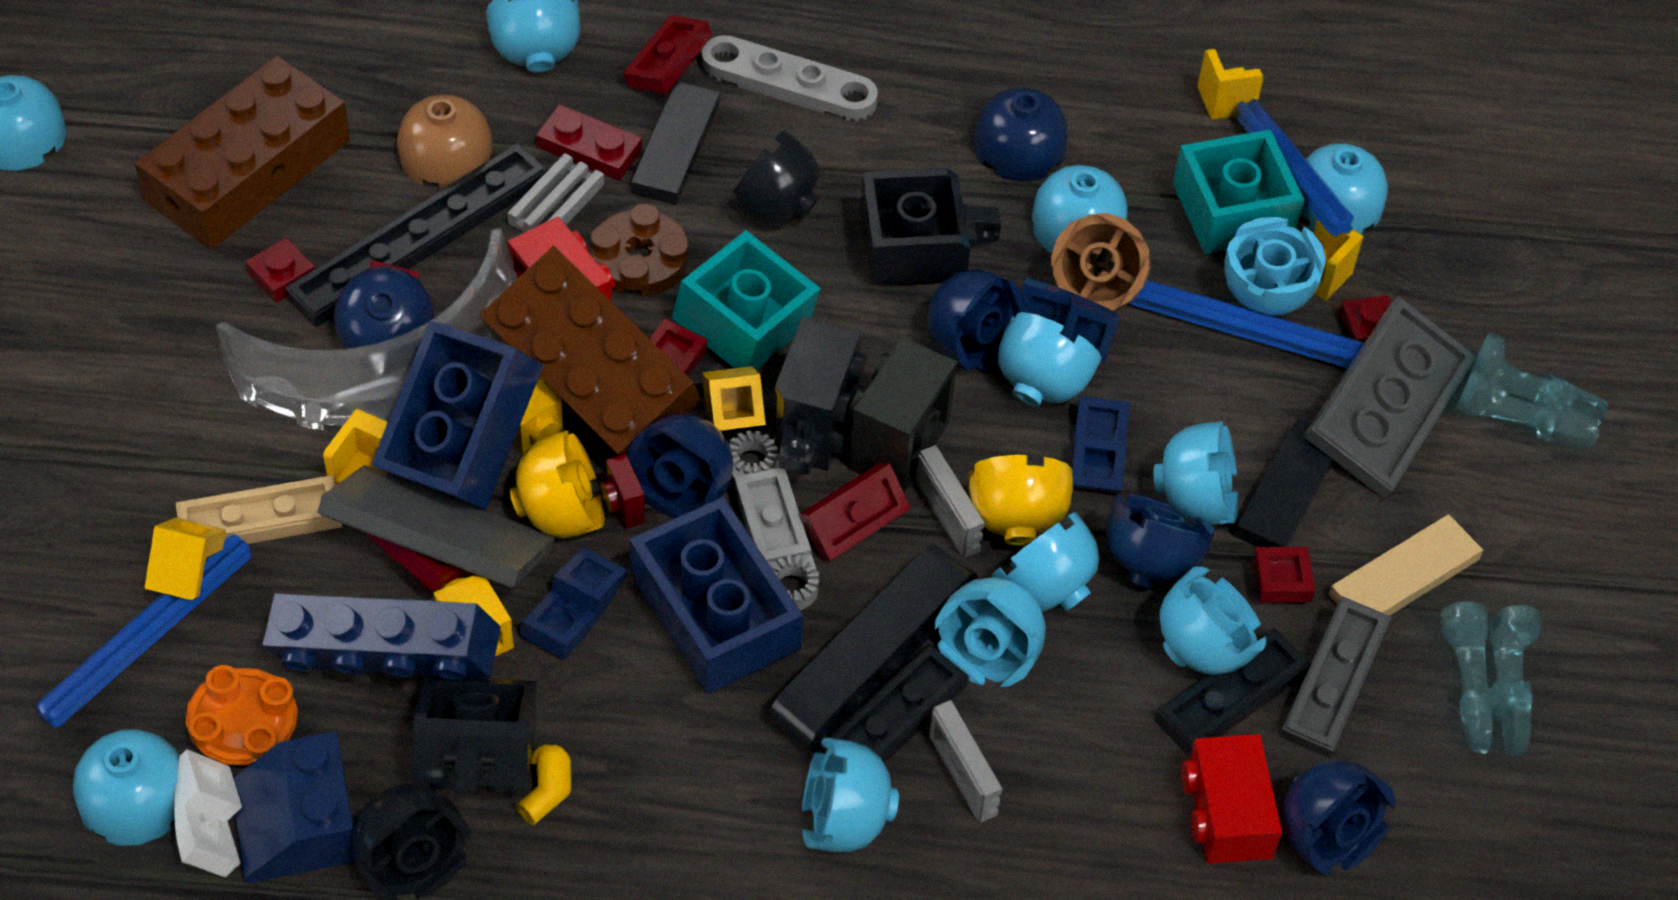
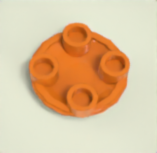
M220 665L208 672L206 682L197 688L190 699L185 723L192 743L206 757L225 765H251L277 743L291 738L296 729L298 708L293 696L291 683L287 679L274 676L260 669L233 668L229 665Z

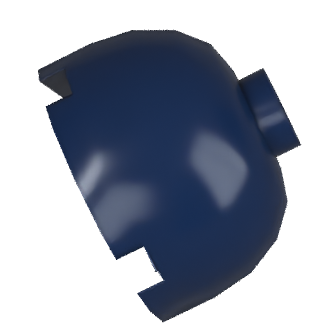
M1025 87L1011 88L996 94L981 110L976 125L973 146L977 159L983 166L985 159L989 165L995 167V174L999 177L1020 182L1040 180L1048 176L1050 168L1057 164L1059 167L1063 163L1068 141V124L1064 112L1051 96L1036 89Z
M388 266L368 268L352 277L340 291L334 310L337 338L347 354L355 360L358 359L362 363L369 364L372 368L380 370L402 368L413 362L429 321H435L433 301L423 284L405 270Z
M973 269L954 274L938 288L930 300L927 316V329L930 340L941 355L957 361V366L969 371H972V368L975 367L982 371L990 369L998 363V348L1012 316L1014 317L1015 312L1020 313L1024 311L1022 292L1015 282L991 272Z
M670 414L651 423L636 436L628 448L627 455L632 468H635L636 475L640 480V486L644 492V500L655 510L673 519L720 499L731 483L734 460L729 443L722 432L710 421L695 414Z
M1130 493L1126 502L1121 494L1115 496L1106 526L1108 550L1113 559L1127 569L1126 578L1136 584L1150 588L1156 586L1157 580L1174 582L1179 580L1193 567H1199L1208 552L1215 533L1214 528L1199 517L1193 526L1186 522L1178 514L1174 506L1169 503Z
M1327 760L1309 768L1292 781L1283 805L1282 823L1289 844L1297 854L1322 874L1329 875L1332 873L1328 868H1332L1341 862V867L1347 871L1356 867L1375 850L1389 828V825L1382 820L1386 813V807L1388 805L1395 810L1396 800L1392 787L1367 768L1354 761Z

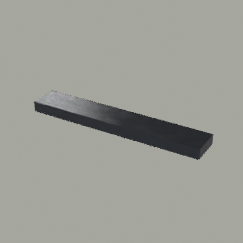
M516 143L284 287L286 299L317 328L334 317V310L340 291L352 277L368 269L371 260L404 269L412 268L521 199L548 170L519 143Z

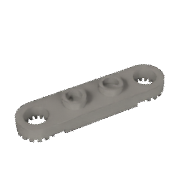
M732 36L713 37L702 48V68H704L705 74H709L710 78L716 77V81L723 79L725 82H733L738 84V88L823 114L827 111L838 115L841 119L846 117V121L854 119L857 122L859 118H862L864 121L868 115L871 117L873 111H876L877 87L870 79L864 76ZM719 52L722 55H725V52H727L728 56L732 53V57H736L731 62H719L714 58L715 55L719 56ZM853 91H856V95L861 93V97L865 96V99L860 102H850L843 97L844 95L847 96L848 92L852 95Z
M757 430L756 433L746 431V434H742L741 432L737 434V438L733 437L729 444L734 460L731 481L747 532L779 580L783 577L794 575L802 578L807 583L804 589H800V592L794 590V593H791L790 590H787L799 610H803L809 607L818 596L819 573L811 554V547L799 516V510L786 470L779 468L778 446L775 445L774 439H769V435L766 433L761 435V432ZM754 450L761 452L766 458L764 463L761 461L758 466L757 463H753V466H750V463L745 465L743 460L740 462L739 456L746 451Z

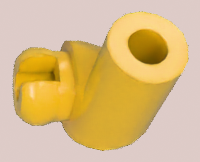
M542 745L534 751L531 763L537 765L538 786L516 804L517 811L522 818L533 826L568 797L571 792V759L567 752L558 745Z

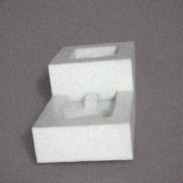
M186 749L179 756L177 782L174 792L175 830L181 861L226 877L240 864L228 820L242 808L241 801L228 765Z

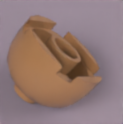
M439 94L425 97L413 104L400 122L397 138L398 158L403 172L420 185H423V180L438 183V189H444L493 157V138L485 115L469 100L457 95Z
M1109 213L1087 215L1071 222L1058 236L1051 255L1053 275L1059 288L1094 301L1112 311L1131 303L1145 288L1151 270L1150 249L1142 233L1126 219ZM1107 256L1104 262H1098L1102 257ZM1111 261L1115 263L1113 270L1109 266ZM1104 267L1106 271L1101 273L1098 268Z

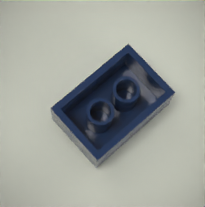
M430 320L371 466L395 477L486 510L544 365L517 348Z
M724 497L629 539L630 575L706 694L801 650L803 614Z

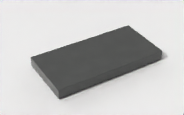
M1398 296L1390 303L1304 437L1384 499L1395 489L1477 356Z
M366 465L360 467L323 494L317 512L321 516L510 588L515 587L551 553L555 538L536 529Z

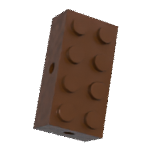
M275 56L135 162L143 200L212 250L351 141L345 102L279 56Z
M554 245L479 314L490 333L500 343L517 348L544 365L539 379L561 399V404L614 457L624 454L628 455L630 444L651 423L670 414H687L701 401L694 382Z

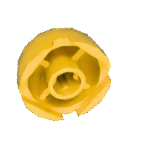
M567 430L546 437L531 445L521 456L516 470L517 486L510 489L511 500L517 514L520 517L528 516L531 523L538 530L548 536L559 538L582 535L603 528L605 516L602 496L598 495L592 499L590 481L597 478L587 453L574 433L568 435Z
M1027 455L997 456L975 463L974 472L969 469L968 493L970 500L985 522L984 527L991 533L1005 536V543L1016 546L1030 544L1036 539V536L1042 535L1058 522L1061 524L1071 505L1073 470L1067 463L1057 459L1044 457V467L1027 465Z

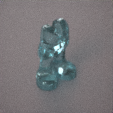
M1488 331L1455 409L1468 415H1486L1528 425L1538 430L1536 436L1540 439H1547V441L1561 443L1578 449H1588L1593 447L1598 440L1600 433L1599 424L1605 420L1609 404L1597 395L1570 384L1561 376L1557 378L1545 371L1542 377H1538L1516 369L1505 360V340L1500 335ZM1508 394H1512V395H1515V396H1519V397H1522V398H1526V399L1532 400V401H1534V403L1532 404V403H1529V402L1520 400V399L1515 398V397H1513V396H1510V395H1508Z
M1458 602L1449 605L1440 613L1441 630L1443 636L1455 649L1460 667L1463 698L1459 703V709L1461 711L1460 717L1467 746L1474 753L1487 754L1492 740V718H1502L1503 741L1506 754L1513 756L1525 754L1531 737V705L1534 695L1531 694L1532 681L1524 682L1523 656L1524 651L1540 637L1543 626L1541 613L1531 606H1510L1496 613L1489 625L1487 608L1480 603ZM1488 628L1497 674V682L1490 689H1488L1485 657Z

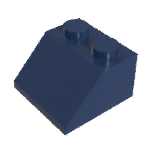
M336 731L281 741L233 778L242 808L235 813L246 884L355 862L352 854L354 824Z

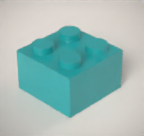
M1271 129L1180 146L1173 185L1204 255L1226 251L1229 242L1236 235V230L1242 224L1257 218L1280 217L1288 219L1287 226L1297 229L1304 198Z
M745 230L681 281L672 319L682 327L708 339L707 347L733 368L752 366L756 370L794 338L802 317L812 319L821 288Z

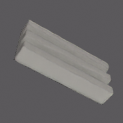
M564 153L508 212V224L524 233L537 227L550 212H554L563 203V198L580 182L582 185L549 219L551 220L559 216L564 224L567 225L603 187L604 174L598 170H595L593 173L588 172V165L581 161L575 165L573 164V157Z
M934 445L921 450L918 456L917 485L960 555L966 558L981 552L979 541H982L983 538L981 530L984 529L985 522L938 447Z
M950 700L935 706L932 712L929 737L976 820H979L981 823L998 816L996 806L1000 805L1001 785L953 702Z

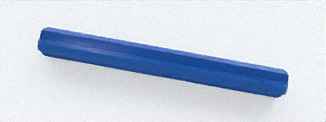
M1255 99L1248 103L1241 101L1237 105L1239 112L1236 115V119L1248 133L1271 129L1300 189L1304 203L1329 234L1334 237L1341 233L1349 234L1353 229L1351 222L1354 216L1262 105Z
M1147 280L1145 288L1130 303L1135 307L1344 368L1350 366L1364 345V342L1255 312L1244 307L1151 280Z
M236 534L226 537L223 550L206 557L200 595L197 598L189 600L162 593L37 702L36 709L39 716L53 728L60 727L244 565L252 555L248 544Z

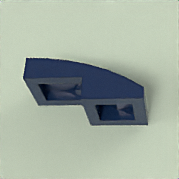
M1025 277L1021 290L1024 304L1023 312L1036 314L1063 325L1064 328L1060 334L1067 337L1073 343L1079 334L1099 351L1102 357L1101 362H1105L1120 314L1075 293Z
M1079 396L1072 457L1073 488L1121 494L1130 402Z
M583 546L554 575L552 591L521 621L520 636L565 660L606 610L626 579L627 569Z

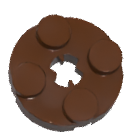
M638 204L632 210L615 214L596 227L591 234L592 257L597 263L603 262L610 270L615 283V287L612 289L614 292L624 294L625 288L640 290V296H653L669 290L682 279L685 272V264L688 260L686 234L676 221L659 213V210L654 205ZM635 248L648 249L649 256L643 257L639 253L631 256L628 253H631V250Z

